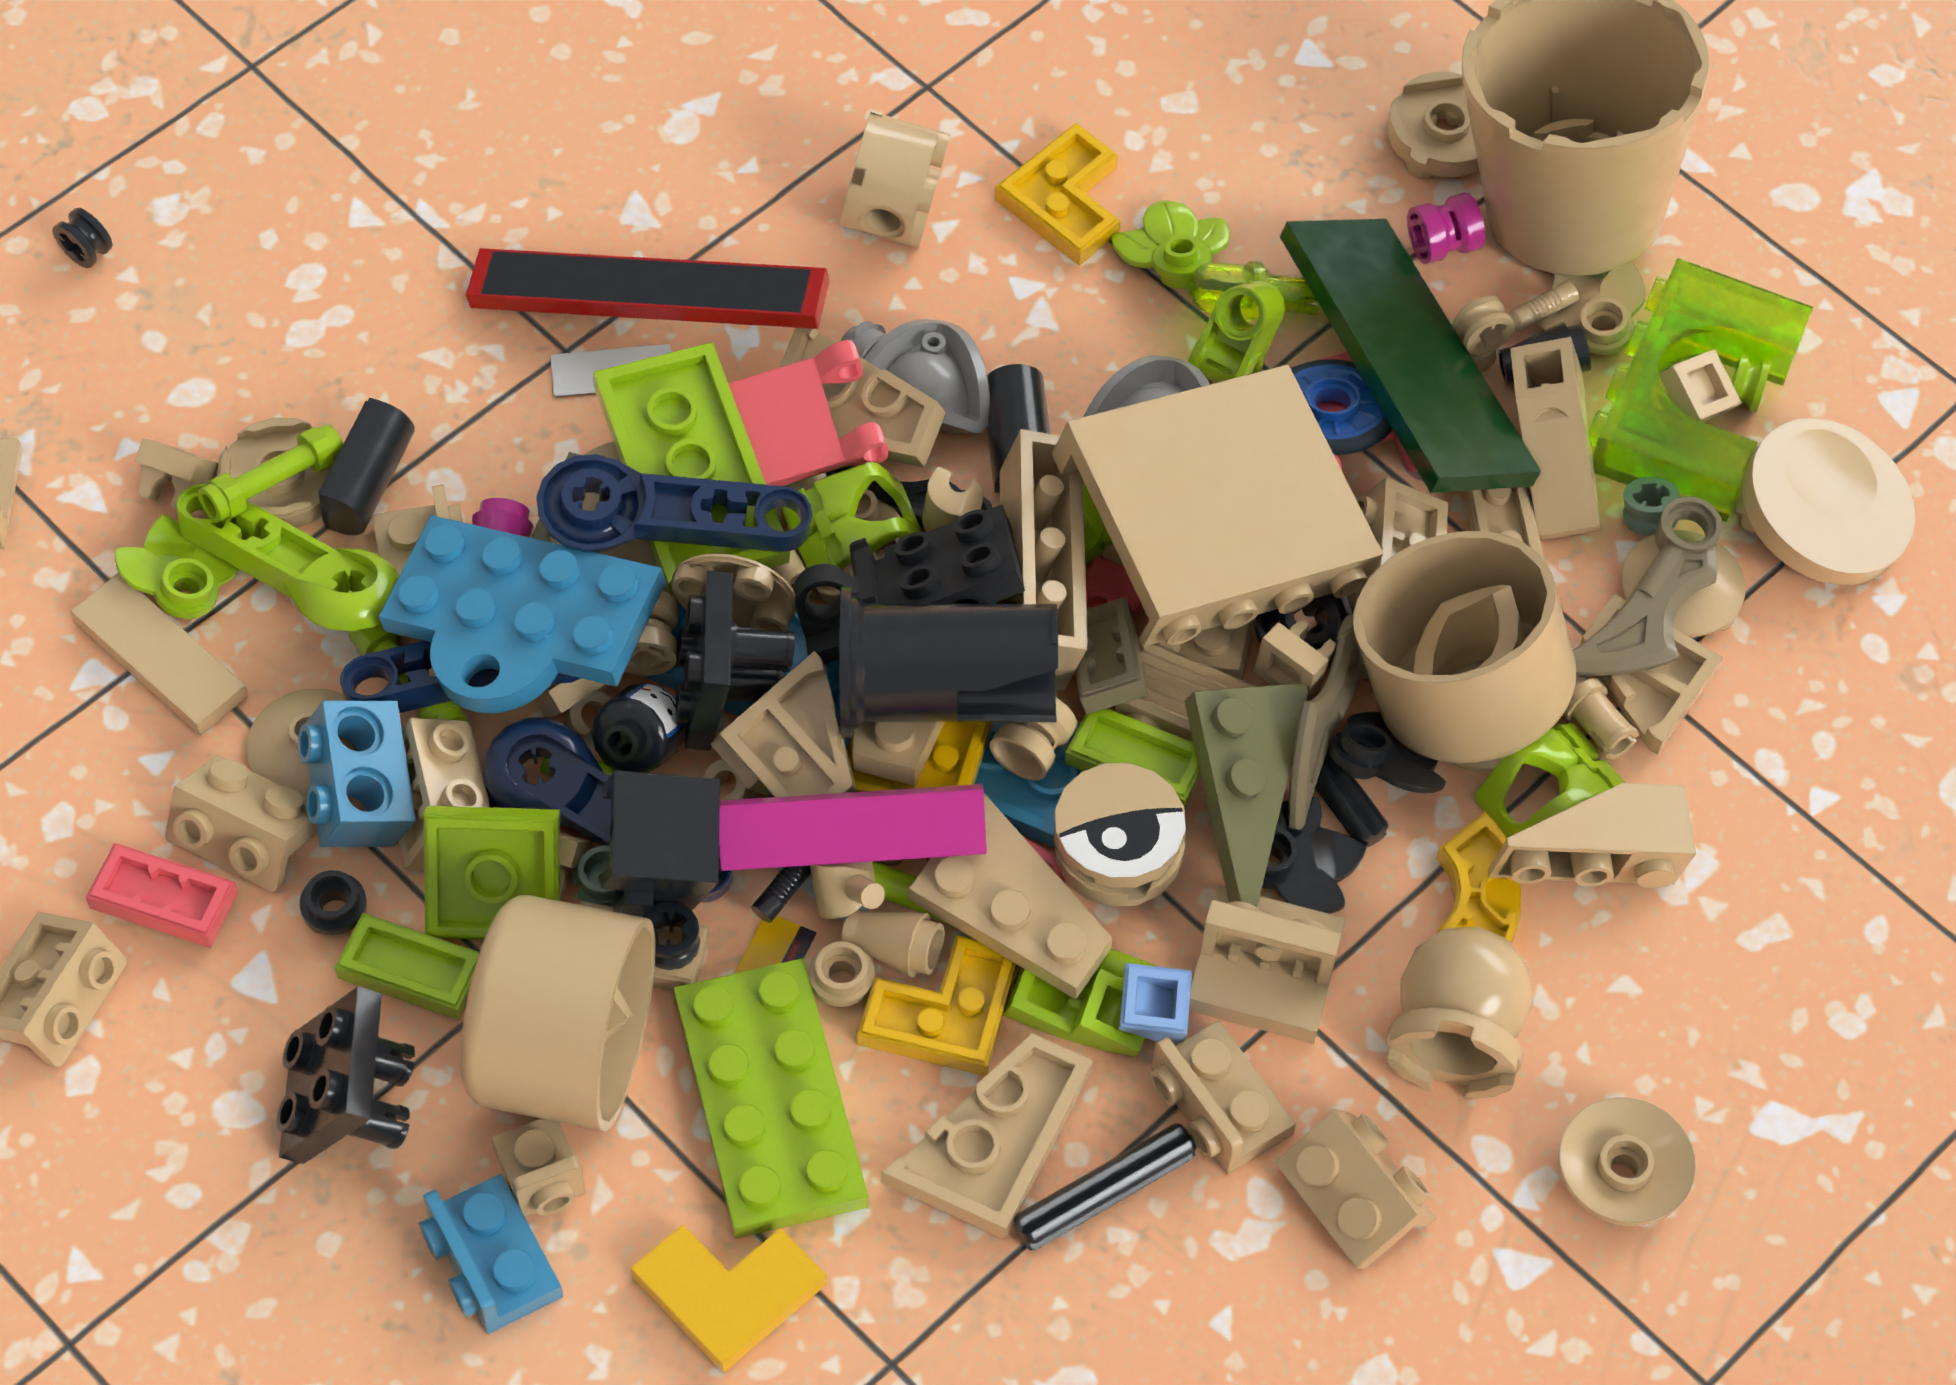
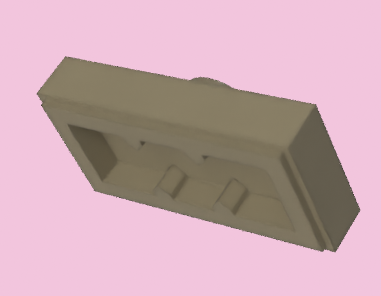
M1127 597L1086 609L1087 650L1075 670L1079 697L1086 714L1148 696L1134 615Z

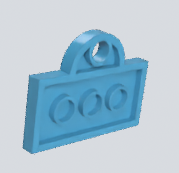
M430 515L379 615V620L386 632L431 642L430 660L432 668L444 693L454 703L474 712L501 713L517 709L536 699L551 685L558 673L617 687L666 584V580L661 567L595 552L576 551L556 543ZM496 669L499 671L497 678L487 686L472 687L468 685L470 679L481 670Z

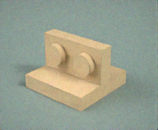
M1219 885L1215 900H1211L1205 922L1200 955L1191 983L1189 1011L1314 1044L1346 918L1262 896L1259 898L1258 907L1239 901L1229 903L1226 887Z

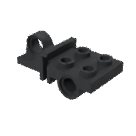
M1002 504L988 510L967 512L955 522L926 533H910L902 537L896 544L885 547V557L879 560H875L866 538L854 541L849 546L854 576L848 575L835 565L816 564L802 571L794 584L796 612L806 639L807 655L809 656L815 651L824 664L839 660L841 593L835 601L819 605L810 602L806 598L808 593L816 587L832 586L840 592L842 587H852L853 597H858L864 604H997V601L1025 591L1011 524Z

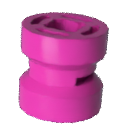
M1464 192L1450 196L1440 206L1425 203L1411 207L1408 210L1407 229L1409 239L1417 258L1423 264L1441 261L1451 251L1457 250L1460 253L1466 254L1480 250L1484 246L1485 226L1483 217L1475 198L1470 193Z

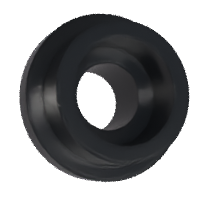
M329 870L317 874L308 882L301 893L299 905L303 920L312 930L324 935H339L355 928L362 912L366 913L367 899L365 891L358 880L344 872ZM334 900L345 903L344 907L335 911L323 910L327 903Z

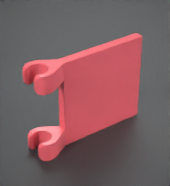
M844 340L834 343L813 358L728 383L766 485L784 486L846 466H859L867 462L879 464L888 458V449L883 433L877 423L871 422L860 425L838 439L822 384L849 383L861 378L863 368L856 345L852 341Z

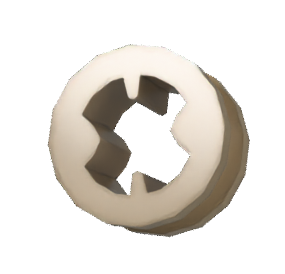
M1485 296L1471 301L1459 311L1453 321V329L1463 338L1464 346L1470 354L1481 355L1496 350L1512 336L1515 330V322L1508 313H1504V305L1498 297Z

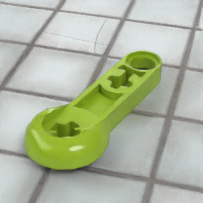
M208 484L191 486L178 496L176 503L178 528L183 537L293 599L300 612L314 624L338 631H358L381 624L379 615L399 575L397 570L379 554L365 549L332 548L247 500V511L229 520L225 518L216 523L210 518L200 519L192 517L191 514L193 512L203 509L199 501L198 490Z

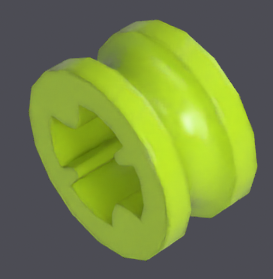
M1741 353L1732 384L1741 402L1748 405V411L1756 413L1763 395L1771 361L1763 359L1758 364L1752 363L1749 360V355Z

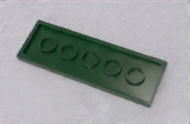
M1387 219L1287 221L1279 236L1429 492L1441 493L1533 486L1541 473L1539 466Z

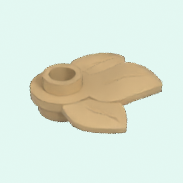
M1629 261L1611 270L1602 281L1593 275L1570 276L1555 274L1552 288L1566 280H1570L1578 291L1579 300L1536 323L1540 330L1544 331L1561 322H1565L1567 327L1580 324L1587 340L1589 352L1608 355L1617 353L1627 347L1634 334L1633 316L1644 305L1646 291L1643 278L1633 263ZM1604 327V328H1609V329H1611V330H1610V331H1600V330H1596V329Z

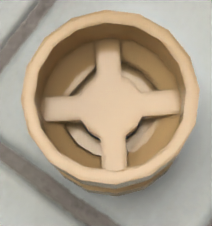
M661 592L624 672L642 676L659 675L668 672L676 665L678 643L675 636L671 634V631L677 627L679 604L676 598L668 592Z
M1056 698V722H1011L1003 724L990 741V750L995 759L1011 773L1032 781L1041 780L1047 775L1055 762L1054 750L1056 747L1065 745L1077 728V720L1074 713L1066 704Z

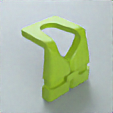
M867 462L815 481V487L805 490L803 487L798 489L799 492L806 496L812 510L811 528L808 538L798 547V552L805 568L816 564H831L843 570L852 565L849 546L854 541L866 538L873 554L897 537L902 538L910 533L922 532L903 485L896 477L876 462ZM875 480L894 499L903 518L894 517L884 521H867L855 517L863 493L871 482ZM780 507L789 530L795 529L801 522L798 514L792 509Z
M1574 723L1555 725L1528 747L1503 757L1475 792L1474 797L1476 802L1508 838L1626 782L1606 759L1598 760L1599 751ZM1522 764L1541 768L1558 777L1559 795L1538 810L1526 822L1518 823L1508 815L1505 808V796Z

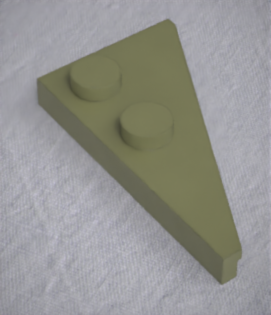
M1306 683L1194 691L1184 700L1229 903L1239 901L1258 907L1292 763L1299 714L1308 696Z

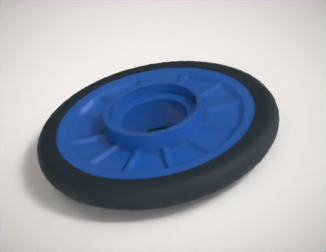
M1323 359L1302 363L1291 368L1334 455H1346L1364 451L1381 442L1393 430L1353 362ZM1335 401L1344 404L1347 408L1339 412H1328L1319 409L1317 406L1323 402Z

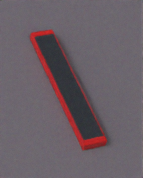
M479 248L465 296L470 308L818 329L830 280L827 268Z

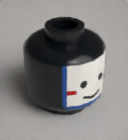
M640 683L627 686L601 705L592 721L591 737L595 751L602 761L615 771L650 773L673 756L685 739L686 725L685 723H675L676 698L661 686Z

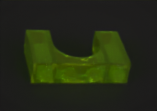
M1677 258L1668 280L1656 277L1644 309L1653 314L1649 323L1640 320L1636 322L1625 354L1633 357L1629 368L1618 364L1605 397L1608 400L1614 401L1609 413L1598 409L1588 432L1591 446L1595 447L1593 453L1594 473L1625 485L1642 477L1664 478L1677 487L1679 498L1697 497L1703 499L1716 508L1722 521L1727 522L1758 442L1695 419L1681 411L1665 394L1659 380V374L1675 364L1715 349L1721 363L1736 369L1741 353L1749 355V360L1756 364L1762 362L1763 359L1770 360L1771 364L1767 381L1783 386L1814 307Z

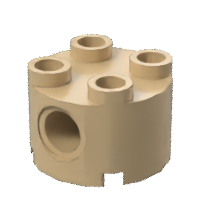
M870 112L839 225L919 248L941 171L940 169L930 167V165L942 168L951 134Z

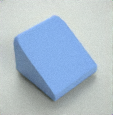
M1125 963L1119 1030L1157 1042L1168 1037L1174 1045L1184 1041L1188 1027L1192 971Z

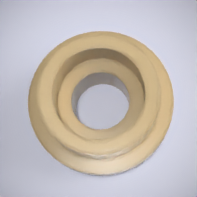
M839 941L825 946L816 953L810 962L808 976L813 993L822 1002L831 1006L847 1007L861 1002L869 995L875 977V968L870 956L860 947L850 942ZM838 971H845L853 976V980L847 983H836L830 977Z

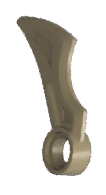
M1680 497L1672 500L1664 507L1655 531V542L1660 552L1616 615L1588 640L1573 649L1576 661V675L1607 676L1634 673L1666 665L1679 659L1673 636V622L1676 612L1691 594L1715 584L1717 578L1716 545L1723 528L1722 519L1715 507L1697 497ZM1679 520L1696 522L1703 529L1705 538L1697 542L1681 540L1674 533L1672 524Z
M1349 614L1342 622L1330 670L1321 692L1313 700L1304 701L1300 710L1289 785L1288 827L1291 829L1301 830L1304 827L1314 789L1336 729L1342 721L1360 679L1370 681L1354 632V614Z

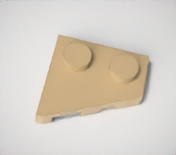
M1614 593L1585 632L1580 644L1605 626L1627 600ZM1673 628V636L1679 654L1677 661L1634 673L1598 676L1629 722L1638 730L1639 736L1646 746L1657 755L1717 673L1723 656Z
M815 651L719 733L728 746L774 797L857 791L845 742L841 737V727L825 664Z

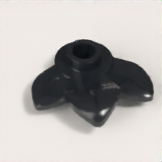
M1363 712L1351 715L1347 719L1342 732L1332 738L1329 754L1338 764L1339 769L1350 777L1361 780L1378 777L1397 788L1423 794L1435 793L1443 790L1446 781L1434 772L1438 760L1419 755L1401 744L1384 723L1380 712Z
M1312 797L1304 827L1301 830L1289 828L1288 800H1286L1281 805L1270 856L1277 858L1280 864L1267 865L1262 888L1275 889L1280 897L1289 904L1328 914L1340 911L1345 906V899L1337 883L1352 874L1365 856L1366 846L1346 834L1320 827L1322 813L1320 801L1317 797Z

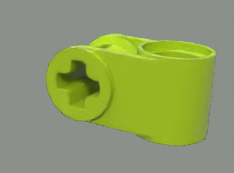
M1262 280L1246 282L1224 291L1216 301L1205 330L1196 342L1188 362L1196 366L1207 379L1215 383L1261 372L1265 362V355L1284 316V298L1280 291L1270 282ZM1245 295L1252 298L1258 306L1259 318L1255 325L1248 323L1241 314V300Z

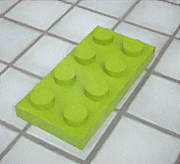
M713 342L593 372V386L621 463L644 474L766 485ZM715 504L711 512L712 521L723 523L727 514L726 506ZM747 506L746 527H754L755 506ZM774 508L765 515V521L774 530L783 532ZM649 540L657 566L661 567L666 580L665 588L669 594H673L671 579L676 567L694 556L729 554L751 559L769 568L787 564L790 561V551L774 552Z
M804 958L674 987L675 1002L735 1239L868 1208L869 1197Z

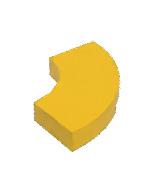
M1486 812L1482 813L1439 847L1436 859L1450 878L1454 904L1452 913L1439 927L1437 933L1447 928L1480 927L1496 933L1512 943L1521 915L1520 883L1515 882L1512 878H1489L1488 867L1507 838Z

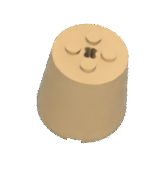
M1495 0L1488 6V15L1474 31L1469 30L1463 46L1462 78L1488 222L1500 245L1516 259L1533 268L1553 274L1570 276L1594 275L1611 271L1629 261H1634L1647 251L1656 240L1662 228L1702 102L1709 72V54L1704 35L1691 15L1674 0Z

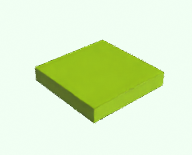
M426 806L423 814L425 934L436 938L484 939L495 915L508 900L519 895H532L560 901V810Z

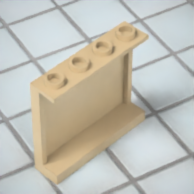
M1289 364L1067 421L1051 453L1061 475L1079 470L1149 618V622L1139 638L1142 647L1166 641L1171 646L1179 645L1193 639L1202 630L1223 625L1224 629L1227 630L1235 629L1249 623L1258 614L1276 609L1282 614L1291 613L1303 608L1314 598L1332 593L1336 598L1350 596L1364 587L1369 575L1383 556V552Z

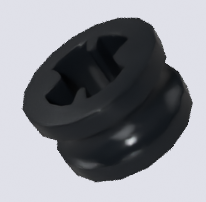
M78 207L69 213V223L58 222L53 226L52 232L56 242L68 257L82 267L91 268L97 262L96 253L107 254L112 249L113 243L104 226L88 211Z
M664 902L653 906L643 915V918L651 920L654 927L655 967L673 970L680 969L692 962L699 951L700 931L698 919L691 909L681 903ZM669 926V932L672 933L674 926L680 927L682 942L671 946L670 939H667L666 945H660L658 930Z

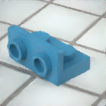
M502 1174L494 1176L445 1201L441 1200L436 1189L423 1195L428 1218L419 1222L420 1230L435 1260L447 1255L457 1276L449 1279L448 1282L465 1318L477 1313L487 1334H490L563 1298L562 1286Z

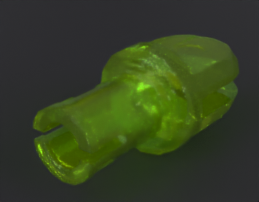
M1248 261L1246 265L1205 263L1195 269L1191 281L1194 283L1189 289V297L1192 303L1197 308L1209 313L1213 312L1216 301L1224 291L1231 287L1256 280L1270 282L1280 291L1284 298L1285 312L1316 315L1320 307L1318 303H1313V300H1317L1303 277L1270 274L1261 261ZM1245 295L1241 300V314L1246 321H1258V306L1252 298Z

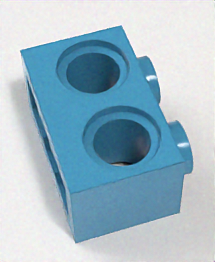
M322 701L306 724L301 726L298 735L299 757L302 763L308 764L311 783L307 793V815L311 824H317L320 847H394L416 822L398 701ZM339 737H343L351 741L355 745L357 751L351 750L344 746L343 743L340 741ZM347 796L359 800L367 812L355 808Z

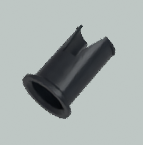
M852 587L841 588L839 691L842 739H852L853 729H859L865 722H1056L1055 670L1058 669L1057 604H864L858 597H853Z

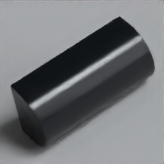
M1006 365L993 370L987 375L990 393L987 432L994 493L1000 492L999 472L1020 429L1050 434L1044 377L1038 369L1029 365Z
M370 397L368 401H365L318 492L322 519L326 529L346 535H359L368 526L415 432L411 419L395 406Z

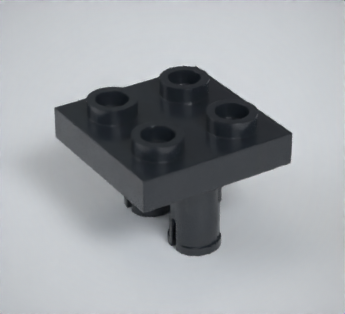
M707 571L700 595H690L688 599L686 629H680L676 661L677 667L685 668L684 684L678 685L675 701V723L686 724L685 749L711 751V743L714 741L725 701L756 702L783 679L784 672L789 673L792 667L795 647L794 631L780 632L739 627L737 622L732 620L733 573Z
M357 986L298 1030H295L288 1038L283 1052V1065L288 1069L286 1093L279 1106L276 1118L277 1129L281 1132L279 1158L305 1164L347 1135L383 1144L391 1149H397L403 1144L407 1137L409 1124L399 1122L397 1119L401 1121L408 1120L410 1118L409 1108L373 1099L374 1078L389 1082L393 1086H404L412 1075L415 1062L402 1058L412 1059L415 1057V1048L407 1043L401 1044L378 1037L382 993Z

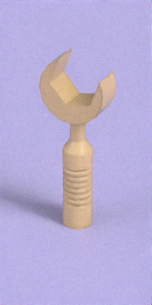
M1566 280L1512 309L1509 315L1515 322V330L1523 331L1577 302L1579 294L1575 285L1570 280ZM1498 348L1487 354H1470L1480 372L1488 370L1496 362Z

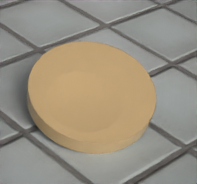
M1800 418L1788 421L1768 433L1751 452L1746 461L1741 483L1742 499L1754 530L1776 557L1795 571L1809 578L1835 585H1855L1868 582L1883 574L1896 562L1911 542L1915 527V509L1910 489L1903 474L1880 446L1849 426L1821 418Z

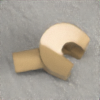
M937 467L928 482L922 515V523L927 532L955 522L967 512L981 510L984 496L982 486L975 479H972L966 491L956 492L949 485L953 472Z
M872 861L809 865L819 917L824 919L842 918L853 914L861 906L875 909L882 904L885 891L880 884L875 882Z

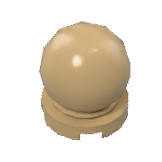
M1480 927L1443 929L1415 948L1401 977L1400 1003L1403 1014L1396 1016L1389 1027L1387 1035L1389 1050L1386 1060L1388 1065L1400 1077L1423 1089L1431 1091L1433 1080L1435 1079L1465 1086L1463 1098L1496 1097L1513 1088L1516 1073L1521 1067L1523 1054L1520 1043L1516 1038L1522 1031L1533 1007L1531 971L1512 943L1496 933Z

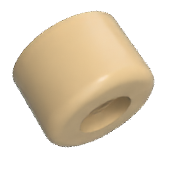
M1484 531L1453 532L1431 537L1403 549L1383 563L1368 579L1359 594L1353 616L1354 632L1380 714L1393 736L1413 752L1430 759L1457 764L1496 760L1516 753L1540 739L1557 723L1567 709L1576 685L1575 656L1552 572L1545 560L1527 544L1503 534ZM1486 660L1477 669L1456 675H1448L1462 665Z
M519 895L508 900L492 920L481 946L469 989L463 1022L461 1075L468 1096L476 1104L487 1108L600 1131H607L612 1127L622 1109L630 1088L649 1012L655 966V933L651 920L532 895Z

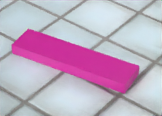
M983 785L720 801L719 810L721 871L987 854Z

